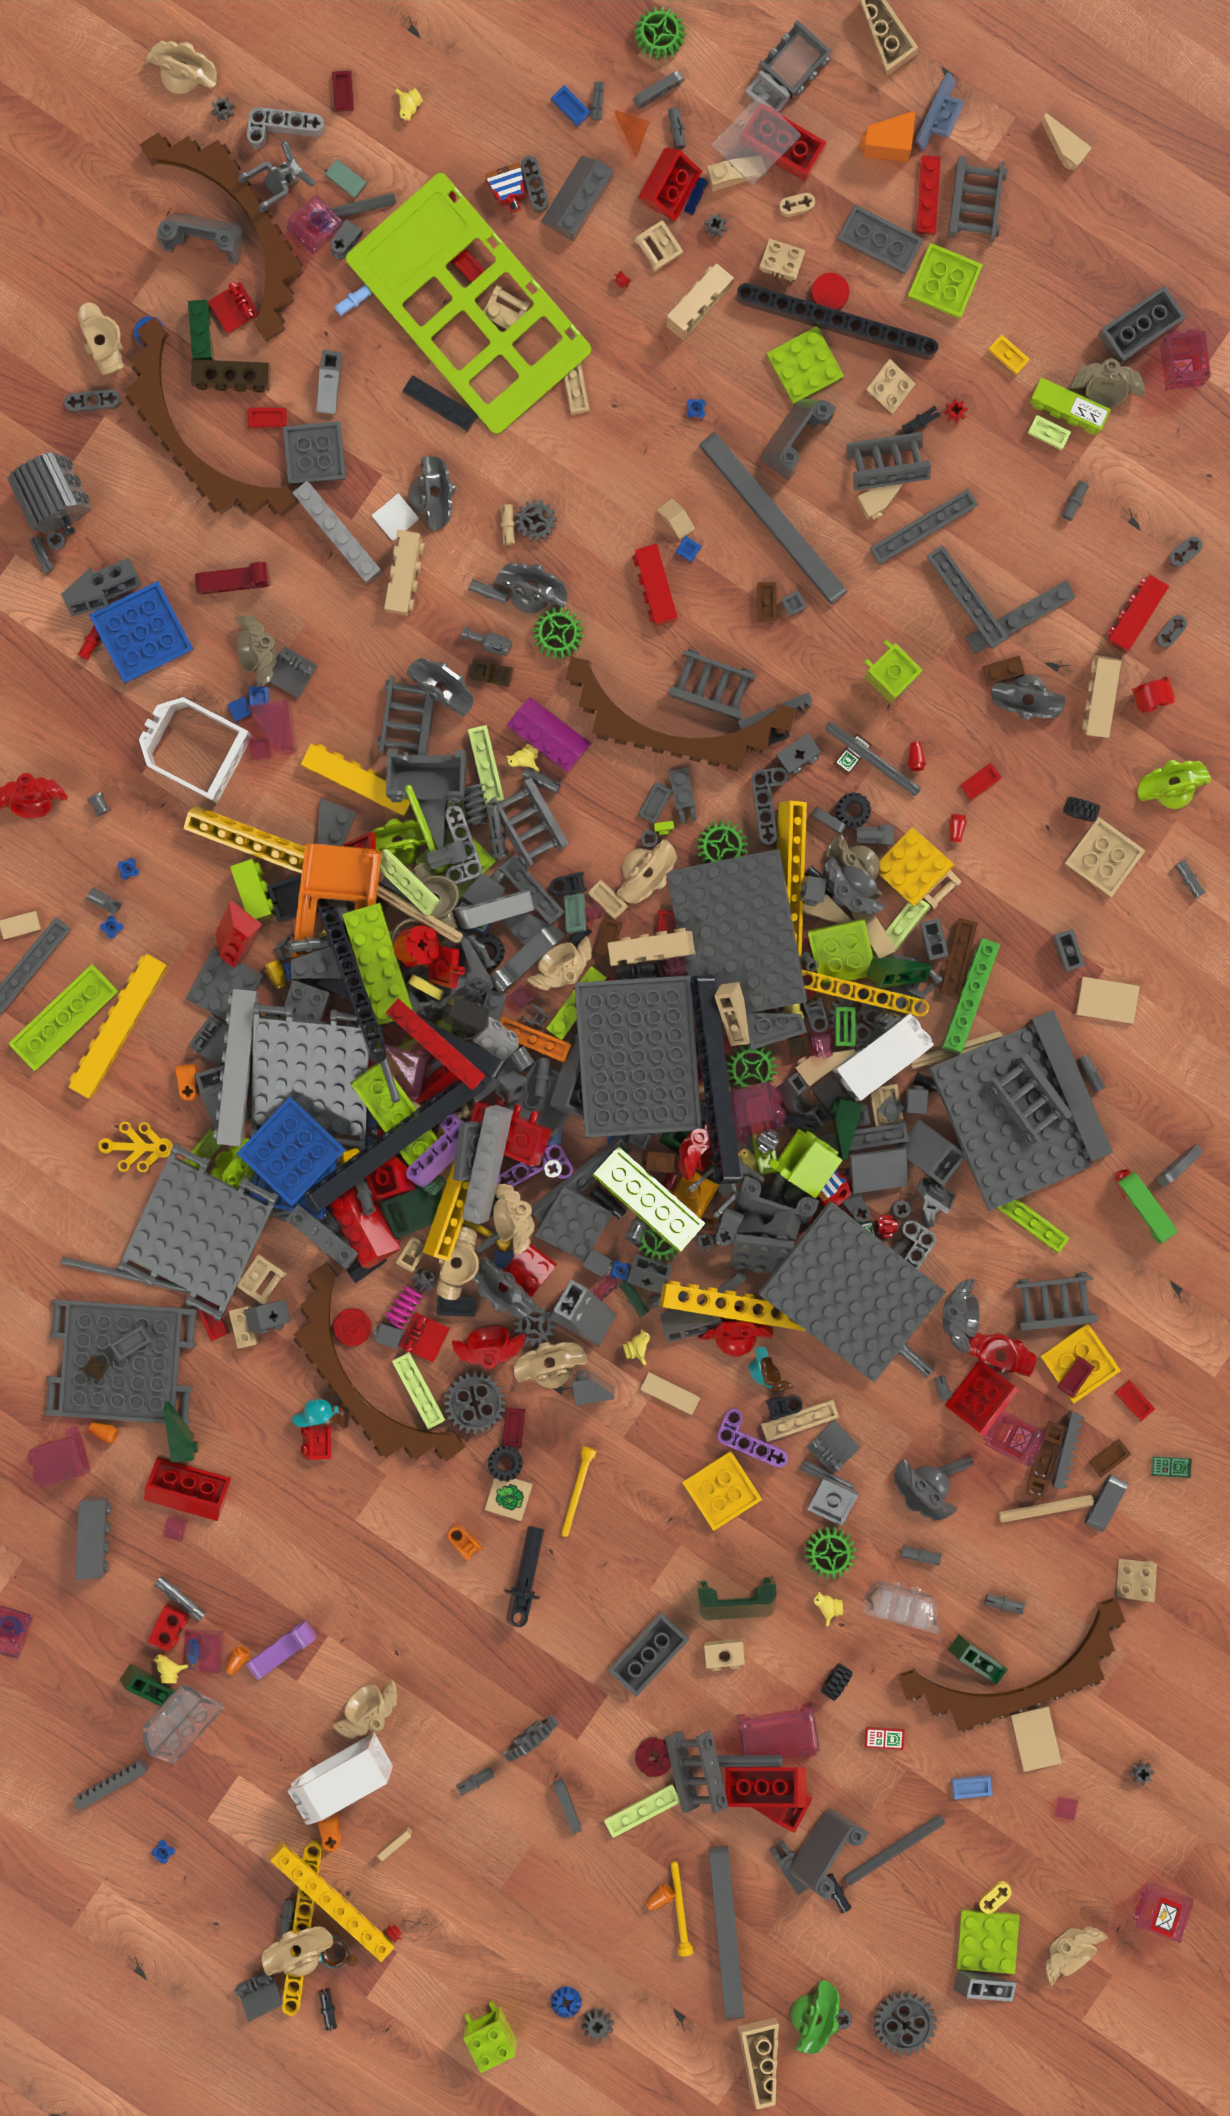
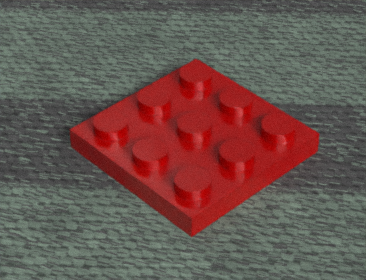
M979 1360L945 1406L985 1436L1019 1389Z

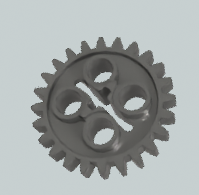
M862 990L859 991L860 999L868 998V990L865 994H862ZM837 997L839 1004L832 1003L835 1010H829V1013L833 1014V1017L827 1019L833 1021V1024L828 1026V1028H834L835 1030L831 1035H836V1007H851L854 1000ZM859 1002L861 1009L859 1012H856V1017L861 1015L862 1021L873 1026L867 1019L868 1013L875 1012L877 1014L880 1011L884 1012L883 1009L885 1008ZM840 1011V1040L844 1042V1028L841 1026L844 1011ZM862 1023L856 1025V1051L860 1050V1046H863V1049L866 1048L868 1044L870 1045L881 1036L875 1027L871 1030ZM851 1025L848 1028V1042H851ZM859 1028H864L867 1031V1036L864 1039L857 1036Z
M474 1371L473 1376L466 1372L465 1379L459 1375L460 1382L453 1380L452 1382L455 1387H448L451 1394H445V1397L449 1398L448 1401L444 1402L445 1405H449L445 1412H451L448 1420L454 1418L453 1426L459 1423L460 1431L466 1427V1433H469L470 1429H473L474 1434L477 1433L478 1429L484 1433L485 1427L492 1430L491 1423L498 1425L496 1418H503L499 1412L506 1411L505 1408L501 1407V1405L507 1403V1401L501 1400L506 1394L499 1392L503 1386H495L498 1380L490 1381L492 1375L484 1378V1372L480 1376H477L476 1371ZM470 1386L474 1389L475 1399L477 1401L480 1400L478 1409L481 1419L477 1417L475 1405L470 1404L473 1401ZM485 1386L487 1394L484 1396L479 1395L477 1388ZM466 1391L469 1395L468 1400H460L458 1393ZM485 1404L490 1405L493 1409L492 1413H483L482 1406ZM471 1410L474 1413V1417L466 1419L463 1412Z
M554 1715L534 1722L511 1741V1744L504 1750L503 1755L508 1762L516 1760L522 1755H527L551 1735L550 1732L555 1730L559 1722Z
M900 1990L899 1996L892 1992L893 1998L890 1999L886 1996L887 2003L880 2002L882 2009L876 2008V2013L879 2015L874 2016V2021L878 2022L874 2024V2028L878 2029L876 2036H882L880 2043L886 2042V2049L892 2046L893 2053L897 2049H899L900 2055H903L904 2050H907L908 2055H911V2050L913 2049L918 2053V2047L925 2049L924 2042L931 2044L928 2037H935L934 2032L931 2031L937 2029L936 2025L933 2024L937 2021L936 2017L932 2016L935 2014L934 2009H929L931 2004L930 2002L925 2003L924 1996L918 1999L919 1995L917 1992L913 1996H911L910 1990H908L906 1995ZM901 2006L908 2007L906 2012H899ZM892 2012H895V2013L899 2016V2018H901L904 2022H907V2021H908L910 2027H912L913 2029L919 2031V2033L916 2034V2033H915L907 2024H905V2023L902 2025L901 2020H900L898 2017H896L895 2015H892L891 2013H892ZM917 2018L924 2019L919 2025L914 2023ZM890 2021L897 2023L893 2028L887 2027V2024ZM905 2033L912 2034L908 2040H904L902 2036Z

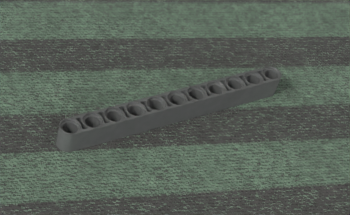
M715 432L699 444L702 451L824 598L832 605L845 595L847 591L842 583Z

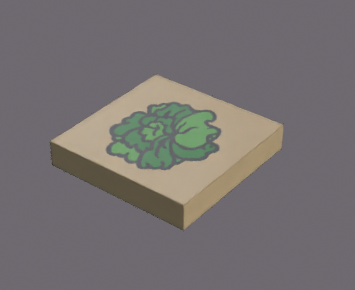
M494 1478L485 1510L522 1521L533 1483L517 1478L509 1480V1482H501L499 1479Z

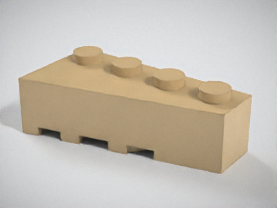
M859 0L886 76H889L918 55L919 48L886 0Z
M717 263L705 271L704 277L692 286L691 291L680 300L679 304L666 317V326L683 341L734 282V277Z
M397 529L396 536L399 542L394 546L393 559L395 563L391 565L390 579L392 580L388 583L384 609L386 612L409 616V611H413L414 608L412 594L417 591L418 581H415L416 573L420 574L421 562H419V557L424 554L425 543H422L420 533Z
M1093 655L1091 679L1088 683L1089 695L1085 702V711L1087 712L1086 718H1083L1082 730H1084L1086 735L1107 738L1110 736L1121 660L1116 657Z
M685 928L674 929V933L667 934V931L656 932V936L649 937V934L638 935L636 939L624 937L619 938V941L608 943L611 966H625L695 954L692 931H686Z
M775 2017L737 2026L752 2102L756 2109L776 2105L779 2023Z

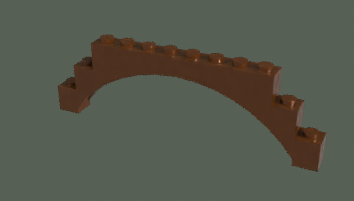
M159 132L139 144L152 166L156 164L170 165L202 175L225 190L246 212L261 241L266 271L263 303L258 319L254 320V323L266 342L285 330L283 325L285 320L279 311L294 302L292 297L294 292L287 283L303 274L301 268L303 263L298 256L294 257L291 253L293 248L287 239L284 241L280 236L283 233L278 224L273 225L271 222L272 215L267 209L261 213L258 209L262 200L256 191L253 193L249 188L252 186L250 181L239 182L238 176L241 175L239 172L241 167L236 160L232 161L229 157L231 152L226 144L222 145L219 140H216L201 150L197 141H192L187 136L171 147L167 137L162 138Z
M153 317L137 330L140 334L138 339L144 347L147 345L148 347L131 359V362L134 364L131 368L138 377L142 376L124 389L128 394L125 398L131 406L136 405L139 411L137 413L143 421H149L151 424L149 429L155 437L159 435L163 439L161 442L162 446L167 452L170 450L175 456L172 459L179 467L183 465L187 470L184 474L190 482L195 481L198 487L196 489L200 495L208 497L210 500L208 505L214 513L218 511L222 515L240 501L238 504L244 514L248 512L252 516L270 502L268 507L273 514L278 513L282 517L299 504L286 485L282 488L261 487L234 480L216 471L193 453L177 432L164 399L161 366L164 344L169 334L156 317Z
M575 657L570 658L566 680L570 681V685L581 687V684H584L579 706L583 708V712L594 714L597 711L592 731L593 734L597 735V739L607 741L608 738H613L615 743L626 745V742L634 743L633 747L645 749V746L652 748V752L663 754L664 751L671 752L670 756L682 758V755L690 756L689 760L700 763L701 759L708 761V765L719 767V764L727 765L726 769L738 771V768L743 769L748 746L754 752L762 753V750L767 751L772 728L775 729L776 733L784 735L792 731L797 709L776 704V709L763 719L734 733L709 738H684L667 735L638 723L618 708L598 683L591 669L592 662Z
M328 1261L308 1275V1283L314 1290L317 1288L318 1292L301 1304V1312L307 1319L310 1318L312 1321L293 1334L296 1337L294 1341L299 1348L303 1347L307 1352L305 1356L311 1364L315 1363L319 1368L317 1372L320 1377L328 1380L330 1383L328 1387L332 1393L340 1396L342 1399L340 1400L341 1405L345 1410L349 1409L353 1414L351 1418L356 1425L363 1427L364 1436L368 1441L372 1440L375 1443L374 1449L380 1456L387 1458L405 1445L406 1448L404 1450L407 1455L417 1460L435 1446L436 1450L434 1451L441 1460L444 1458L445 1461H448L464 1449L466 1445L455 1431L451 1433H437L404 1425L376 1409L361 1395L345 1373L337 1356L330 1325L331 1295L335 1279L339 1275Z
M1113 1597L1097 1603L1098 1610L1093 1624L1077 1650L1055 1671L1032 1684L1007 1692L969 1693L934 1683L918 1674L916 1668L897 1674L906 1700L915 1701L925 1694L933 1716H943L948 1713V1710H951L957 1729L967 1732L972 1730L973 1726L978 1724L987 1725L992 1722V1719L997 1717L999 1719L1010 1716L1011 1712L1026 1711L1028 1706L1034 1704L1035 1706L1043 1705L1046 1703V1700L1051 1698L1060 1699L1065 1696V1693L1070 1691L1072 1693L1083 1690L1082 1687L1087 1685L1096 1686L1101 1683V1680L1105 1679L1097 1657L1105 1658L1115 1651L1108 1628L1114 1630L1120 1628L1122 1623H1125L1119 1602Z

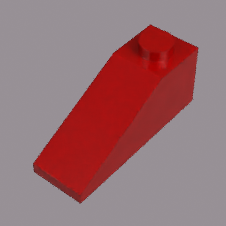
M442 1065L414 1090L415 1101L419 1103L433 1098L456 1081L458 1077Z

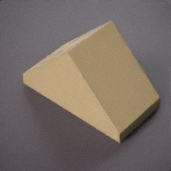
M673 498L657 509L679 540L695 529L685 510Z
M412 1236L396 1264L413 1273L424 1255L425 1243Z

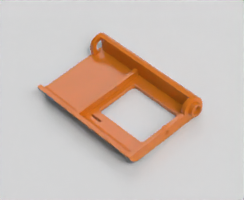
M314 843L305 844L294 941L303 940L305 937L313 938L317 900L320 898L355 902L354 911L376 904L382 859L381 851ZM350 941V947H351V949H352V952H353L355 961L357 962L356 957H355V954H354V951H353V947H352V944H351V941ZM293 952L292 957L298 958L312 952Z

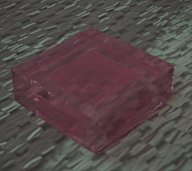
M1058 1796L1054 1816L1074 1821L1078 1801Z

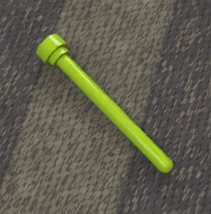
M406 785L405 792L430 852L438 850L411 785ZM444 865L433 870L437 874L449 869V866Z

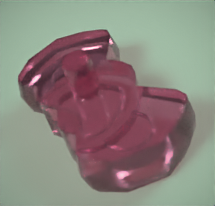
M594 903L591 908H585L586 922L600 919L602 916L600 905Z
M607 1276L605 1282L601 1283L598 1288L592 1289L591 1292L603 1301L604 1298L617 1288V1281L615 1278Z

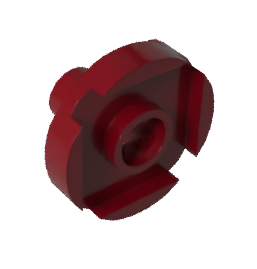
M648 1737L639 1743L635 1753V1762L638 1769L646 1776L658 1777L669 1771L671 1762L666 1740ZM651 1752L660 1755L658 1761L649 1759Z

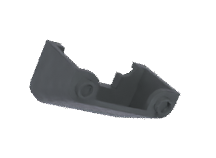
M182 213L171 214L159 224L156 238L163 251L173 252V248L176 245H184L186 236L215 241L221 252L227 254L229 263L239 264L244 233L238 224Z
M800 399L796 402L762 452L763 462L787 480H790L795 473L794 468L799 461V454L791 447L792 443L806 423L813 428L818 424L828 426L833 419L836 407L825 400Z
M388 749L386 796L392 802L409 800L405 792V786L411 785L417 800H449L451 803H459L465 797L468 759L465 750H455V755L451 756V753H446V755H409L408 752H404L403 756L398 754L397 749Z
M462 937L459 943L453 942L451 945L452 948L459 949L458 966L465 968V970H462L465 973L459 975L457 988H448L431 983L445 991L441 1000L408 983L412 974L429 982L428 967H409L402 973L413 1011L417 1015L432 1021L441 1019L493 988L489 974L470 941Z
M744 1176L739 1186V1196L734 1201V1209L741 1214L744 1212H760L769 1223L773 1220L776 1211L792 1210L801 1219L798 1233H803L817 1209L819 1200L805 1197L799 1200L798 1203H795L793 1208L760 1198V1183L751 1177Z
M825 1810L790 1867L791 1874L798 1881L828 1901L834 1892V1883L825 1875L846 1842L853 1846H859L865 1841L869 1832L836 1810Z

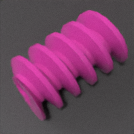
M403 1286L405 1294L399 1292L398 1295L401 1299H394L396 1306H389L392 1312L385 1311L387 1319L400 1329H403L401 1323L406 1324L408 1322L405 1316H412L409 1310L416 1311L417 1308L414 1304L420 1305L421 1301L418 1297L425 1298L411 1287Z

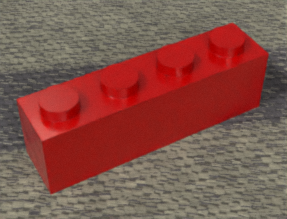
M657 543L635 549V555L632 556L634 566L639 567L640 574H637L640 586L644 585L645 592L642 594L645 604L649 603L650 611H647L650 622H654L656 627L677 621L676 609Z
M1151 574L1147 578L1143 577L1137 585L1140 588L1137 594L1133 593L1127 601L1129 604L1126 611L1123 609L1117 617V620H1119L1116 627L1112 626L1107 633L1109 638L1106 642L1125 654L1129 652L1169 588V585Z

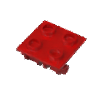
M235 282L228 285L229 289L208 300L227 334L259 316L258 310L241 282L237 284Z
M415 1312L399 1347L403 1348L406 1352L416 1354L434 1363L450 1328Z

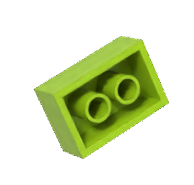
M250 859L230 866L245 911L259 922L275 917V909L273 907L275 903L269 899L268 883L265 880L263 881L261 876L264 875L261 864Z

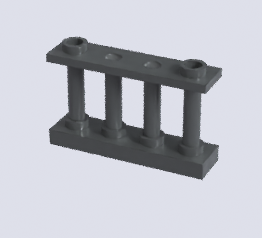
M959 156L956 164L947 237L955 238L957 232L960 231L990 234L989 243H993L995 237L999 236L1000 231L997 219L1002 180H1006L1007 169L1004 168L1005 162L1001 161L997 170L969 166V164H966L967 157ZM973 174L997 177L996 188L967 185V183H964V175ZM965 193L995 196L994 206L986 207L964 204L961 201V197ZM970 212L992 215L991 226L962 223L959 220V213Z
M918 432L846 443L847 459L854 458L857 469L856 472H853L854 491L929 480L931 476L930 461H922L919 448H923V433ZM911 450L914 463L903 464L900 451ZM892 453L895 466L884 467L881 454ZM873 456L876 468L865 470L862 457Z
M693 649L683 650L682 656L687 659L678 685H675V687L670 686L668 696L738 721L741 720L743 711H740L739 705L748 680L753 682L756 675L753 674V671L746 668L740 670L698 655L699 652ZM694 661L705 664L697 689L692 694L686 691L685 685ZM714 667L722 670L723 673L714 698L709 700L704 698L703 692L711 669ZM731 673L741 677L732 704L726 706L722 704L721 699Z
M390 675L389 680L385 682V691L388 692L381 737L378 736L377 748H380L379 751L382 754H385V747L415 751L418 755H427L434 700L419 686L395 683L394 675ZM393 690L423 694L426 697L425 704L413 705L392 702ZM391 709L420 713L423 716L422 723L411 724L389 721ZM388 728L417 732V734H420V742L415 744L387 740Z
M532 778L525 780L521 784V791L500 802H498L496 797L490 800L498 802L501 826L518 854V861L526 869L534 864L531 860L532 858L553 847L561 851L569 845ZM524 797L528 798L531 807L508 819L503 808ZM533 814L538 815L541 820L539 825L517 835L512 825ZM542 831H547L551 837L550 840L527 852L522 842Z
M1024 1053L1015 1059L1017 1062L1016 1068L999 1081L996 1078L989 1079L987 1084L989 1085L990 1092L998 1097L1023 1131V1137L1028 1142H1031V1144L1041 1141L1037 1134L1055 1119L1060 1121L1066 1120L1073 1114L1029 1054ZM1022 1072L1025 1073L1029 1078V1082L1009 1097L1003 1087ZM1036 1088L1040 1093V1098L1021 1112L1015 1105V1102L1031 1089ZM1043 1104H1048L1052 1109V1113L1032 1128L1026 1118Z
M299 1204L287 1217L286 1220L343 1267L351 1266L357 1259L356 1256L359 1253L351 1248L346 1237L336 1231L325 1220L313 1217Z
M1087 1272L1075 1273L1076 1277L1031 1282L1029 1278L1019 1279L1018 1283L1013 1284L1014 1288H1021L1024 1318H1022L1023 1321L1018 1322V1329L1024 1331L1098 1322L1097 1314L1089 1310L1086 1281L1093 1280V1276L1087 1275ZM1078 1282L1081 1302L1080 1315L1072 1316V1312H1070L1067 1283ZM1059 1284L1062 1305L1061 1317L1053 1318V1315H1051L1048 1285ZM1040 1286L1043 1316H1041L1042 1319L1034 1320V1317H1032L1029 1287Z
M708 1730L696 1736V1739H685L683 1731H676L666 1736L665 1740L681 1812L688 1813L700 1807V1804H711L713 1813L728 1807L712 1731ZM687 1747H698L701 1758H689ZM691 1766H703L705 1777H693ZM695 1785H707L709 1796H698Z

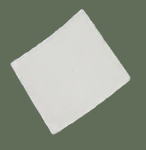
M399 493L372 514V517L392 541L397 538V529L406 531L419 519Z

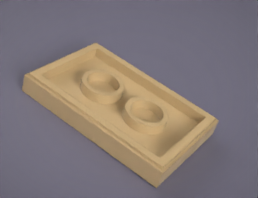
M1082 977L1076 1015L1134 1024L1140 986Z
M1048 1705L1010 1714L1024 1772L1062 1763Z

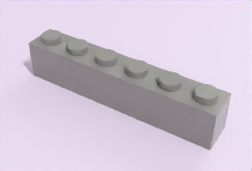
M308 481L293 492L297 501L367 586L382 574L381 569Z
M494 1105L487 1107L485 1110L462 1219L476 1224L489 1221L513 1114L511 1109Z

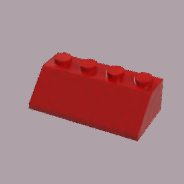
M354 1186L331 1202L329 1207L351 1248L359 1253L356 1257L361 1266L370 1269L399 1251L401 1247L376 1201H373L374 1213L368 1215L363 1213L361 1202L357 1198L358 1191L356 1186Z
M157 1457L145 1487L144 1501L218 1521L231 1478Z

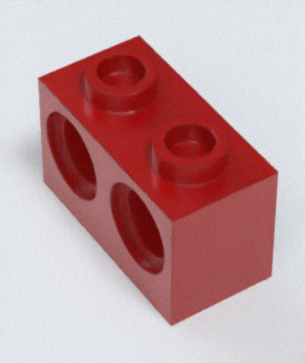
M166 1604L162 1609L148 1643L168 1652L172 1647L175 1648L180 1639L177 1635L180 1630H184L188 1622L185 1619L187 1613ZM170 1615L177 1617V1624L170 1623ZM161 1633H167L170 1641H163Z

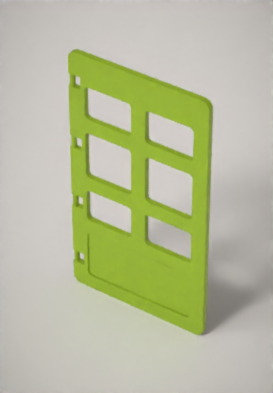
M438 173L348 252L346 256V261L494 434L502 433L591 354L592 349L587 340L443 173ZM452 191L459 198L456 203L448 196ZM491 237L498 244L494 249L487 242ZM475 239H480L496 258V261L468 287L463 288L446 269V265ZM504 273H509L533 301L534 305L507 330L500 332L475 303V299ZM435 277L453 299L424 326H419L404 309L403 303L431 278ZM530 282L537 289L533 295L526 288ZM461 311H465L490 340V344L464 368L457 370L433 343L432 337ZM546 317L562 335V340L533 366H530L515 350L513 342L539 319ZM569 328L576 335L573 340H570L564 333ZM502 355L519 374V378L490 404H486L469 385V382L496 357Z

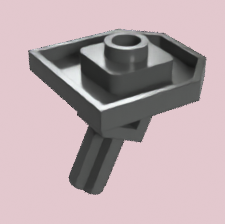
M922 1177L917 1190L925 1199L923 1225L929 1228L934 1226L936 1213L939 1209L946 1214L949 1213L956 1195L934 1180Z

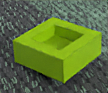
M673 821L654 823V830L659 832V835L671 834L670 831L674 830Z

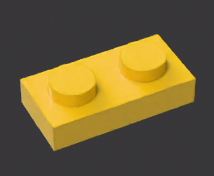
M1002 334L988 349L991 354L1016 376L1030 361L1025 354Z

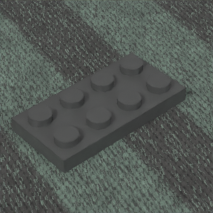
M855 205L837 241L906 275L923 239Z

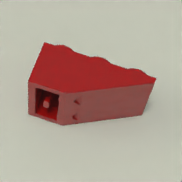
M806 1791L807 1808H752L776 1824L795 1833L813 1798L812 1794Z

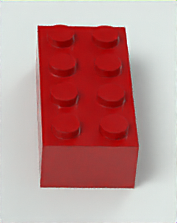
M762 103L758 106L740 138L741 144L806 182L825 151L827 143Z
M725 1767V1794L728 1807L807 1808L806 1767Z

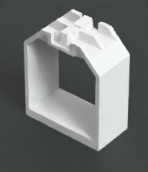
M184 697L157 705L153 712V715H155L153 721L147 719L145 726L149 728L147 733L143 731L139 738L147 766L218 804L253 736L249 731ZM190 707L238 732L207 793L164 771L155 764L152 754L176 710Z
M910 1013L901 1018L898 1024L882 1036H879L873 1043L868 1044L864 1049L863 1047L860 1048L859 1051H856L855 1054L831 1071L854 1101H861L920 1057L934 1044L931 1042L932 1039L927 1032L921 1028L919 1021Z
M372 1733L307 1770L291 1782L292 1787L288 1789V1793L297 1804L296 1807L302 1818L306 1819L305 1824L309 1825L322 1821L386 1785L393 1765L376 1734Z

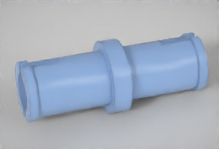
M365 284L353 294L349 293L347 298L335 305L334 308L340 316H343L353 307L357 308L359 303L372 295V292Z

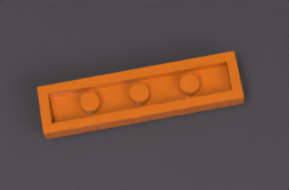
M502 1016L501 1024L509 1031L511 1030L516 1033L519 1038V1045L563 1063L566 1062L573 1047L572 1044Z

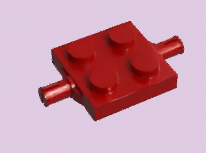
M439 944V956L432 962L424 964L429 969L430 983L448 988H457L459 975L465 973V971H462L465 968L458 966L459 949Z

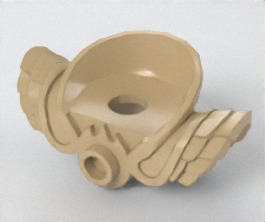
M159 41L152 47L146 58L147 63L161 68L162 83L172 93L185 94L194 90L199 84L212 90L216 85L217 71L215 66L203 54L195 52L193 45L189 42L176 44L172 41Z
M91 302L83 304L77 314L81 330L87 342L84 344L87 354H92L101 374L108 375L124 367L121 354L124 349L120 342L121 333L119 326L113 319L104 316L96 304ZM103 335L105 343L103 345H96L94 341L96 336Z
M663 839L653 851L638 848L628 853L622 865L625 882L617 891L619 898L628 903L636 904L649 897L653 890L662 889L667 883V873L673 869L677 861L676 851L673 846ZM651 867L652 875L647 878L644 877V872Z
M585 936L577 948L572 943L567 942L550 949L538 963V968L542 973L526 978L527 981L534 987L548 990L550 987H563L577 982L579 975L586 966V961L591 959L592 949L589 938Z
M498 1184L495 1195L499 1200L496 1201L493 1209L494 1224L502 1241L507 1242L513 1239V1254L517 1255L525 1251L531 1243L529 1237L535 1228L531 1216L532 1209L530 1204L520 1201V1195L514 1191L513 1186Z
M461 1227L450 1261L439 1260L442 1267L438 1278L437 1293L444 1299L456 1300L460 1296L465 1283L470 1282L478 1272V1252H475L477 1234L471 1228ZM454 1257H459L462 1260L460 1268L456 1269L451 1266V1260Z
M549 1342L540 1344L536 1351H530L516 1359L514 1375L518 1382L535 1379L543 1387L549 1389L558 1388L566 1383L573 1368L587 1362V1356L581 1345L576 1342H563L556 1345H550ZM547 1358H553L555 1365L554 1367L546 1368L544 1361Z
M391 1679L382 1693L375 1685H366L358 1689L347 1701L344 1711L346 1719L333 1724L335 1730L349 1738L365 1735L368 1729L374 1732L382 1730L385 1725V1717L389 1716L392 1713V1708L397 1705L395 1682Z
M321 1926L304 1929L293 1934V1931L284 1933L279 1942L270 1945L262 1952L261 1961L265 1973L270 1976L284 1971L285 1974L291 1973L295 1976L308 1975L318 1965L320 1953L332 1946V1935L326 1928ZM295 1945L301 1948V1954L298 1957L291 1955V1948Z
M1086 1927L1084 1930L1070 1928L1050 1946V1959L1046 1961V1974L1049 1984L1053 1986L1060 1973L1064 1976H1069L1085 1965L1097 1952V1948L1093 1944L1105 1941V1939H1108V1936L1097 1928Z

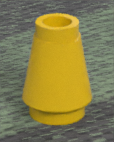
M279 959L265 964V972L276 989L286 986L283 964L280 963Z

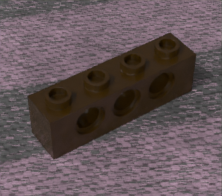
M192 359L191 383L198 390L215 388L217 391H226L227 388H230L237 392H245L246 389H253L254 392L258 393L270 390L271 366L269 363ZM215 372L216 377L214 379H207L209 373ZM229 373L236 374L233 380L229 381L226 379ZM248 374L255 375L252 381L245 380Z

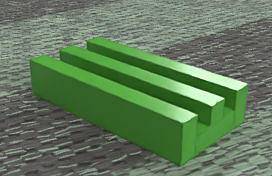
M836 1007V1046H856V1007ZM840 1011H844V1042H840ZM848 1011H851V1042H848Z

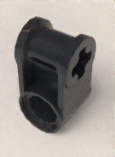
M577 872L553 879L550 884L551 893L555 896L588 891L584 884V872ZM561 882L564 885V890L561 892L555 891L553 888L554 883Z
M796 1394L765 1400V1403L768 1404L769 1419L798 1413L803 1407L801 1397ZM796 1399L800 1404L798 1408L792 1409L788 1405L789 1401Z

